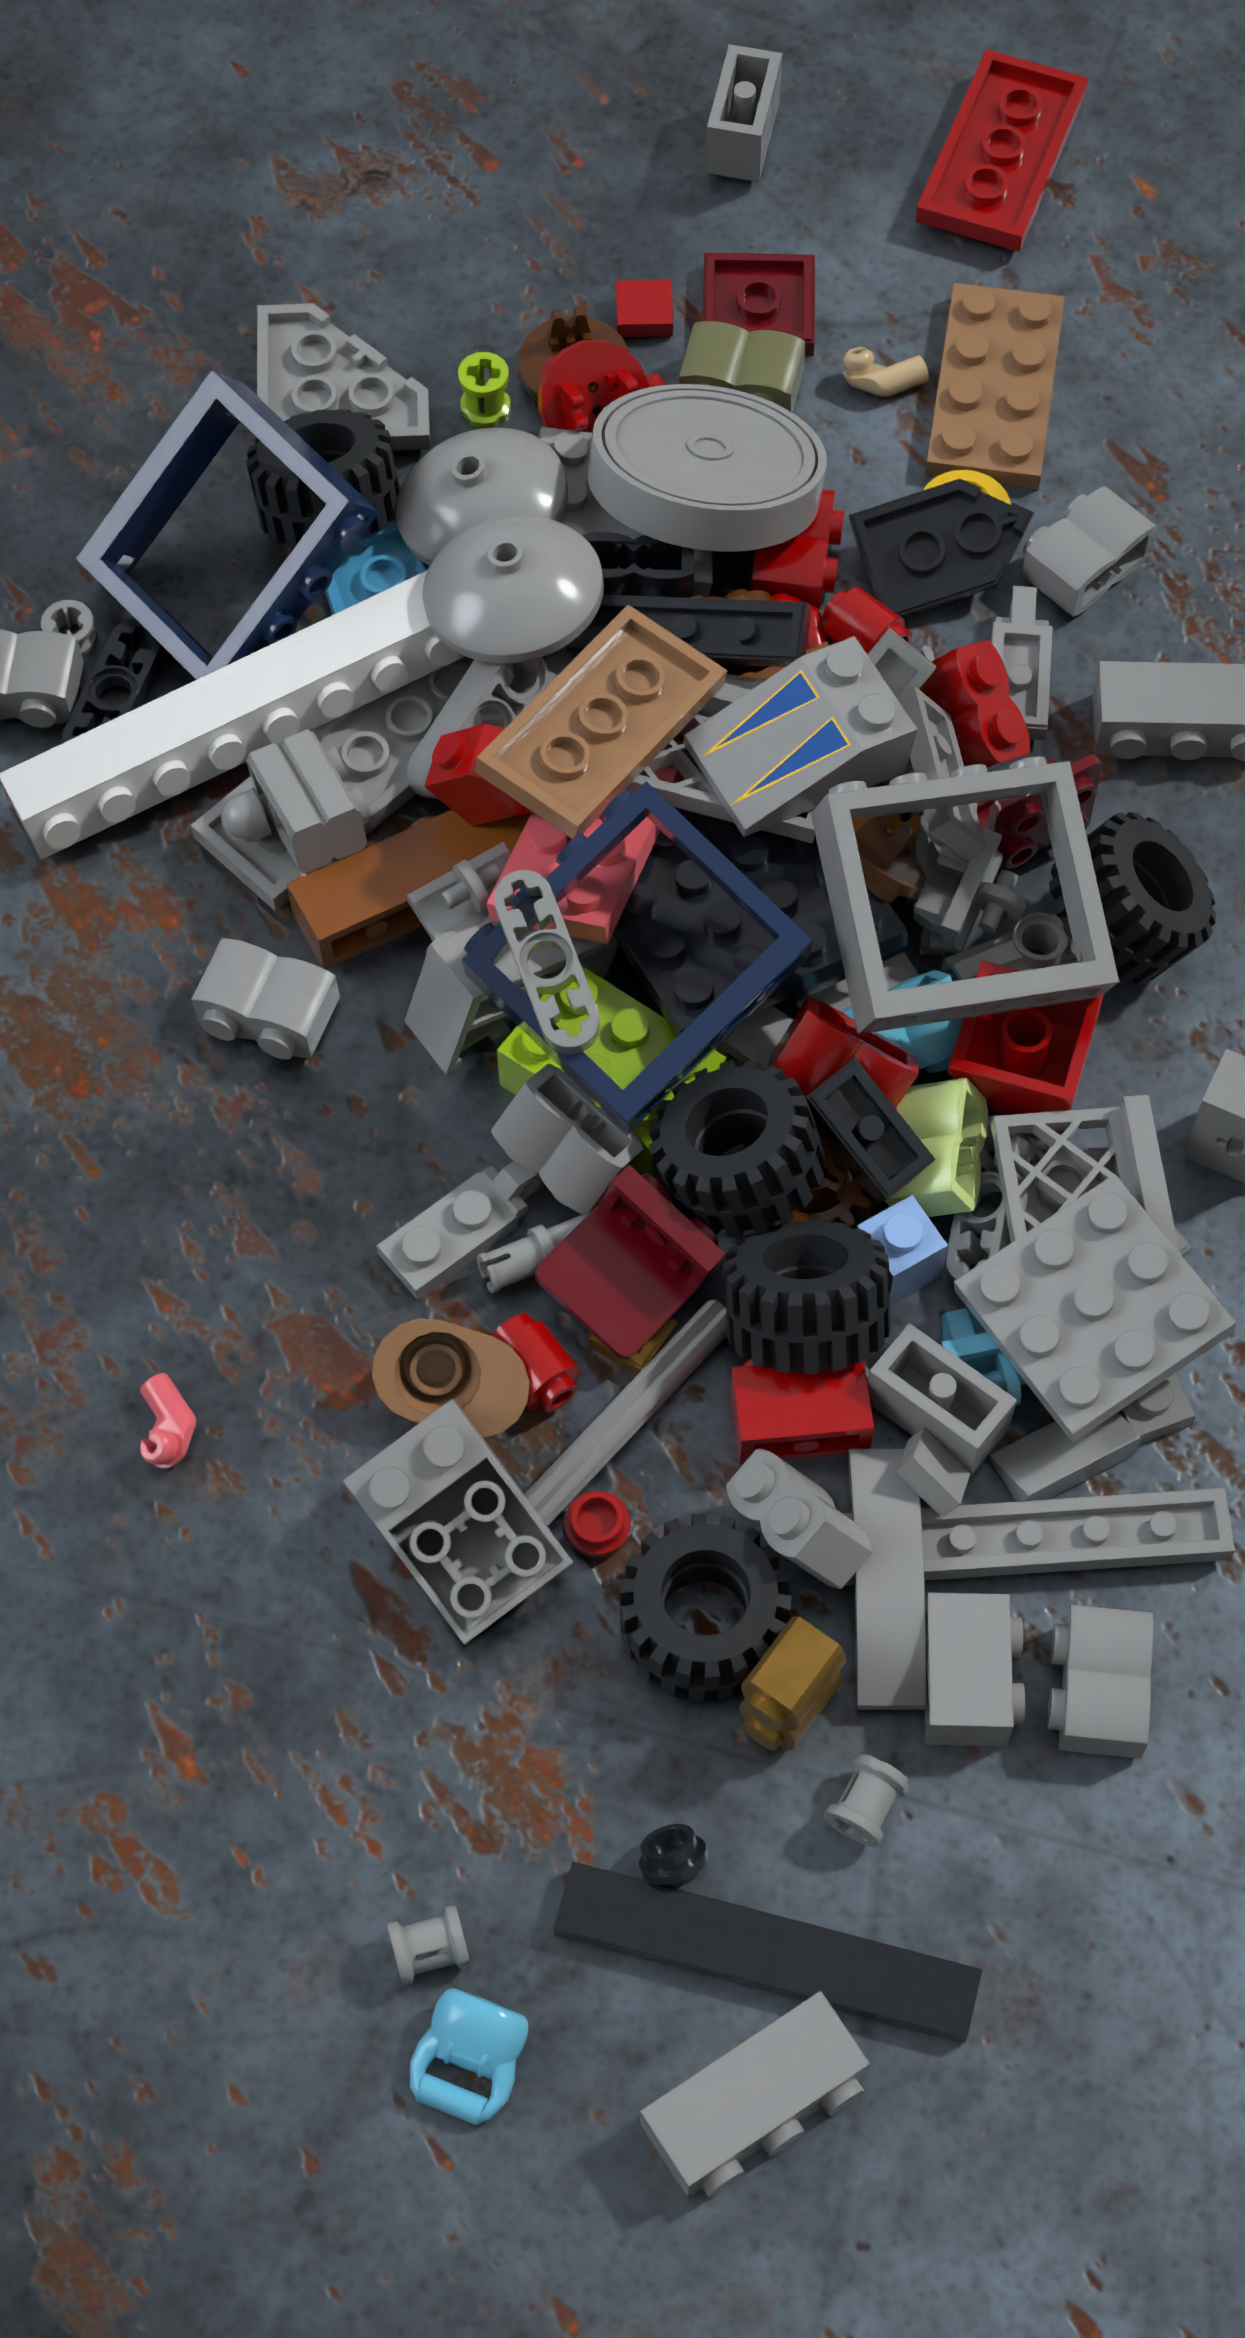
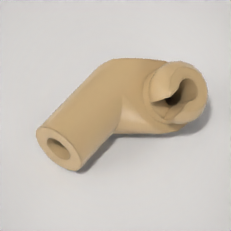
M865 347L853 348L843 358V363L846 367L843 376L849 385L880 397L893 396L924 384L929 379L927 366L919 355L888 367L874 363V354Z

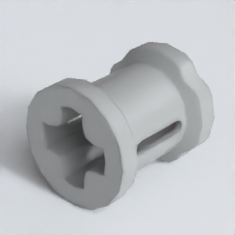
M856 1754L851 1763L854 1774L838 1804L828 1806L824 1813V1819L846 1837L867 1846L877 1847L884 1835L880 1827L897 1796H905L910 1785L907 1777L890 1764L870 1755Z
M455 1904L445 1907L443 1915L405 1926H401L397 1920L387 1923L402 1986L412 1984L414 1975L454 1964L460 1970L471 1967Z

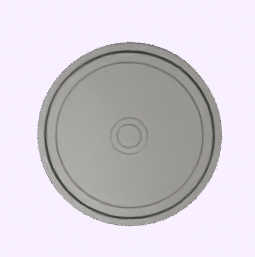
M700 384L661 385L644 388L621 396L606 406L598 415L592 433L588 464V483L593 496L610 515L641 534L669 544L698 550L748 551L783 543L799 535L811 525L819 510L827 466V454L819 436L806 422L771 401L746 392L718 386Z

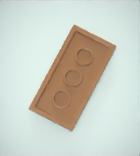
M961 283L953 284L925 476L937 477L949 471L972 470L990 476L1001 486L1039 490L1065 296Z
M627 605L477 756L475 773L573 839L588 829L603 813L608 804L629 786L724 686L727 670L630 605Z

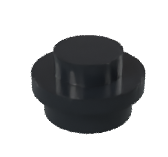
M671 1824L656 1829L642 1841V1856L639 1860V1867L643 1878L647 1882L676 1888L690 1883L698 1876L699 1871L708 1861L709 1853L704 1840L696 1836L690 1826Z

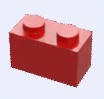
M752 1359L745 1362L743 1366L732 1367L730 1392L739 1465H743L756 1449L767 1450L783 1461L848 1455L849 1449H871L874 1424L865 1361L859 1364H849L846 1369L834 1372L830 1370L821 1371L819 1374L776 1372L775 1368H762L752 1364Z

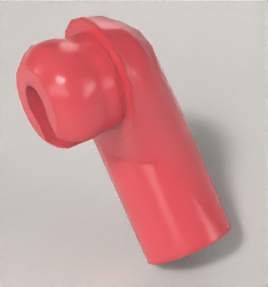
M159 1373L149 1378L140 1388L141 1395L157 1417L153 1429L149 1431V1439H141L140 1453L147 1463L164 1469L170 1468L184 1459L196 1427V1417L168 1374Z

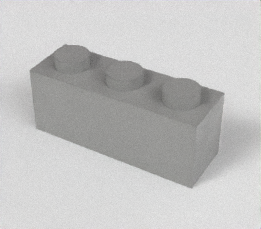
M1099 661L1092 694L1095 755H1114L1123 759H1132L1141 755L1174 756L1181 760H1193L1200 757H1234L1237 760L1245 761V664Z
M819 1991L640 2111V2125L687 2198L701 2189H704L708 2197H712L732 2185L745 2173L740 2165L745 2159L762 2148L765 2149L769 2157L773 2156L801 2137L805 2130L800 2122L822 2107L829 2116L834 2115L859 2098L864 2093V2089L859 2082L866 2078L870 2063L823 1993Z

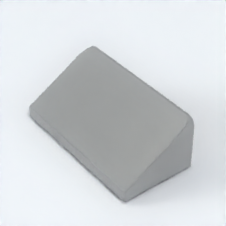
M1117 1412L1073 1443L1057 1422L1054 1421L990 1454L989 1459L1016 1502L1049 1500L1135 1455L1141 1438L1134 1427Z

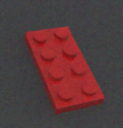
M986 49L919 200L915 222L1020 252L1086 96L1089 78Z

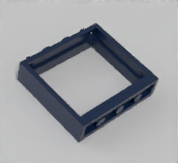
M211 370L76 559L197 680L294 634L297 629L298 620L313 600L320 597L329 588L333 578L332 575L348 553L356 549L363 542L360 537L379 512L243 382ZM241 422L326 503V506L213 657L130 573Z
M647 781L633 794L628 789L618 794L602 813L601 817L605 821L588 838L581 833L575 836L560 851L556 858L559 866L545 878L552 889L557 904L648 817L775 941L624 1090L584 1052L564 1054L554 1050L546 1042L529 998L495 966L510 950L500 923L496 927L491 922L482 926L466 943L464 950L468 954L462 959L466 976L628 1134L662 1100H665L672 1093L674 1087L681 1081H684L810 957L812 939ZM521 888L514 896L515 902L510 906L522 912L529 932L538 923L534 903L542 897L540 895L529 896L525 888ZM516 935L517 941L521 940L525 935ZM556 1024L552 1025L554 1031L560 1029Z

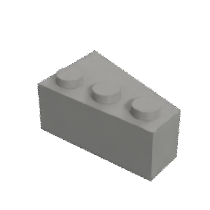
M489 916L482 923L458 933L455 931L443 933L429 945L405 1018V1023L446 1075L462 1065L459 1055L465 1049L486 1036L496 1044L511 1034V1030L506 1024L512 1020L466 976L462 959L468 954L464 947L469 939L485 924L491 922L496 927L500 923L491 921ZM531 929V930L528 932V933H529L528 935H530L531 933H533V932H535V931H538V930H536V929ZM612 934L608 944L570 937L580 964L600 978L607 975L619 946L614 935ZM525 935V936H524L521 940H519L518 942L523 941L528 935ZM551 945L538 947L531 953L528 960L530 971L535 976L543 979L558 976L566 965L564 953L559 948ZM509 950L495 966L528 997L512 953Z

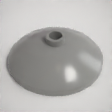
M484 428L468 431L440 443L414 465L402 483L397 497V525L409 550L418 559L430 566L441 549L451 540L480 523L508 516H535L560 522L568 500V481L559 457L540 438L530 433L510 428Z
M508 516L480 523L459 534L442 548L426 573L422 595L428 622L438 638L448 647L459 654L479 661L518 663L551 654L577 638L588 627L598 612L603 597L604 581L601 564L594 548L576 530L547 518Z

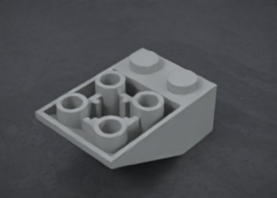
M454 1399L445 1403L343 1480L463 1644H466L573 1563L506 1468Z

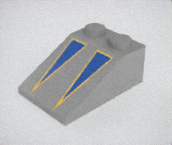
M854 636L799 657L685 734L683 744L724 805L743 837L815 809L822 799L829 794V789L838 784L850 781H864L868 788L904 774L918 729Z

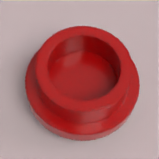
M603 1491L588 1492L577 1497L568 1507L564 1518L565 1534L571 1546L581 1554L589 1557H606L620 1550L627 1542L631 1531L630 1514L626 1505L615 1495Z

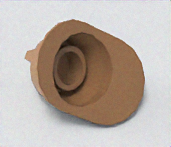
M418 1318L399 1324L383 1337L373 1357L372 1379L379 1398L392 1412L410 1421L420 1423L445 1403L454 1399L481 1436L486 1438L504 1432L517 1422L528 1403L530 1381L524 1362L512 1347L491 1335L436 1319Z

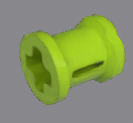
M477 352L467 356L458 368L459 384L463 391H465L460 400L461 415L474 427L481 429L494 428L499 423L507 420L511 412L510 397L504 392L509 382L508 365L503 358L490 352ZM485 368H488L490 371V379L487 383H485ZM482 398H484V413H481L479 408V402Z

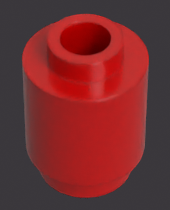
M854 587L848 592L844 590L839 591L831 598L823 611L822 618L826 621L824 632L827 638L834 643L855 636L866 654H868L889 627L909 644L911 642L912 632L904 627V619L860 587Z
M522 1313L510 1318L492 1333L491 1336L511 1346L524 1362L530 1381L528 1403L526 1405L529 1411H537L544 1408L546 1412H552L561 1408L573 1398L578 1389L575 1383L580 1376V1368L542 1321H534L529 1314Z

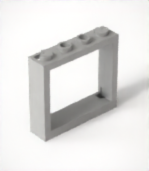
M1030 757L1010 764L1007 770L992 772L987 771L986 765L977 764L956 769L950 772L947 778L927 780L925 773H910L890 780L888 786L867 788L864 781H850L831 787L829 794L811 812L858 1034L1094 999L1100 997L1119 983L1070 761L1047 764L1045 757ZM1040 794L1078 963L888 991L852 820Z

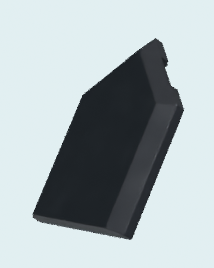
M959 478L848 516L875 599L903 618L997 587L1034 516V512L1015 503L1010 505L981 492L980 487Z

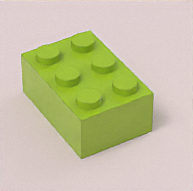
M581 965L597 1005L600 1018L599 1035L594 1044L583 1052L624 1090L677 1036L664 1017ZM572 982L561 992L543 994L540 1001L544 1002L554 995L560 1013V1021L556 1025L560 1029H565L570 1037H575L581 1034L580 1023L587 1019L588 1016L586 1013L575 1015L572 1012L566 990L579 989L577 983ZM518 1026L497 1049L499 1083L515 1095L523 1084L545 1065L551 1064L561 1069ZM714 1050L683 1082L689 1084L696 1079L694 1073L704 1068H707L708 1073L720 1069V1063L726 1062V1057ZM673 1092L665 1100H672L674 1098ZM659 1105L633 1130V1133L637 1136L644 1149L631 1166L640 1175L647 1173L654 1178H657L660 1173L651 1155L649 1144L653 1141L649 1131L651 1122L659 1120L656 1112Z

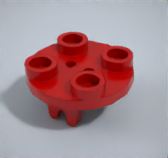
M603 339L581 340L561 350L557 356L548 359L544 363L540 372L541 383L538 388V411L545 427L593 433L594 423L606 406L628 393L649 388V384L641 364L627 349ZM591 382H595V389L593 391L588 390ZM599 405V411L593 414V407Z

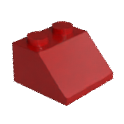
M981 960L976 978L1021 970ZM1104 994L1094 999L963 1018L947 1073L954 1079L967 1078L986 1098L987 1106L1000 1116L1072 1110ZM1065 1130L1055 1132L1062 1135L1065 1132Z

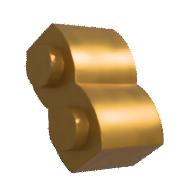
M792 1617L741 1685L745 1699L740 1704L739 1709L745 1720L742 1725L745 1732L767 1749L774 1751L780 1746L785 1750H793L842 1684L840 1669L846 1662V1655L840 1644L801 1617Z

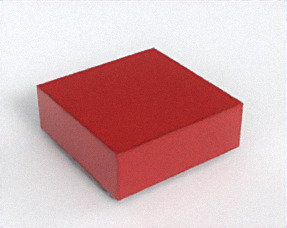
M672 279L616 281L617 332L623 338L673 337Z

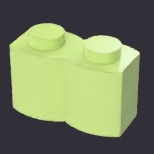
M967 1078L910 1086L896 1110L936 1160L884 1201L891 1207L913 1195L928 1217L971 1212L977 1204L980 1192V1153L985 1144L988 1126L987 1100Z

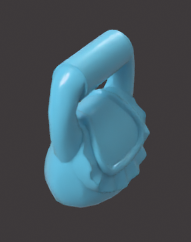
M456 1988L446 1990L435 2005L431 2027L418 2042L410 2060V2088L416 2097V2101L474 2125L492 2120L509 2100L515 2081L516 2059L520 2055L528 2036V2021L526 2017ZM438 2057L443 2059L445 2064L452 2063L477 2073L478 2077L485 2076L491 2079V2095L489 2098H486L426 2073V2069L432 2060Z

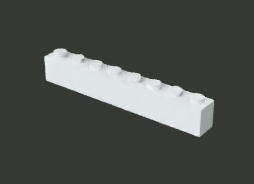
M427 571L1 772L0 780L40 859L42 860L246 762V758H248L249 753L272 743H276L279 746L282 744L283 739L307 729L311 731L465 657L444 644L428 622L422 595Z

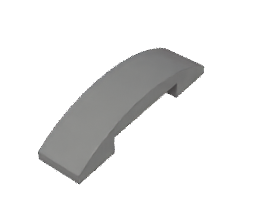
M849 1449L848 1453L850 1513H852V1520L867 1534L872 1547V1554L854 1574L857 1710H925L926 1624L920 1496L897 1474V1469L905 1449Z

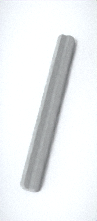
M717 1300L707 1301L526 1491L524 1495L547 1526L727 1336L726 1308Z

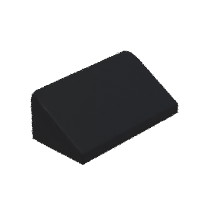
M856 1058L852 1059L805 1096L819 1133L869 1197L877 1204L887 1200L936 1160Z

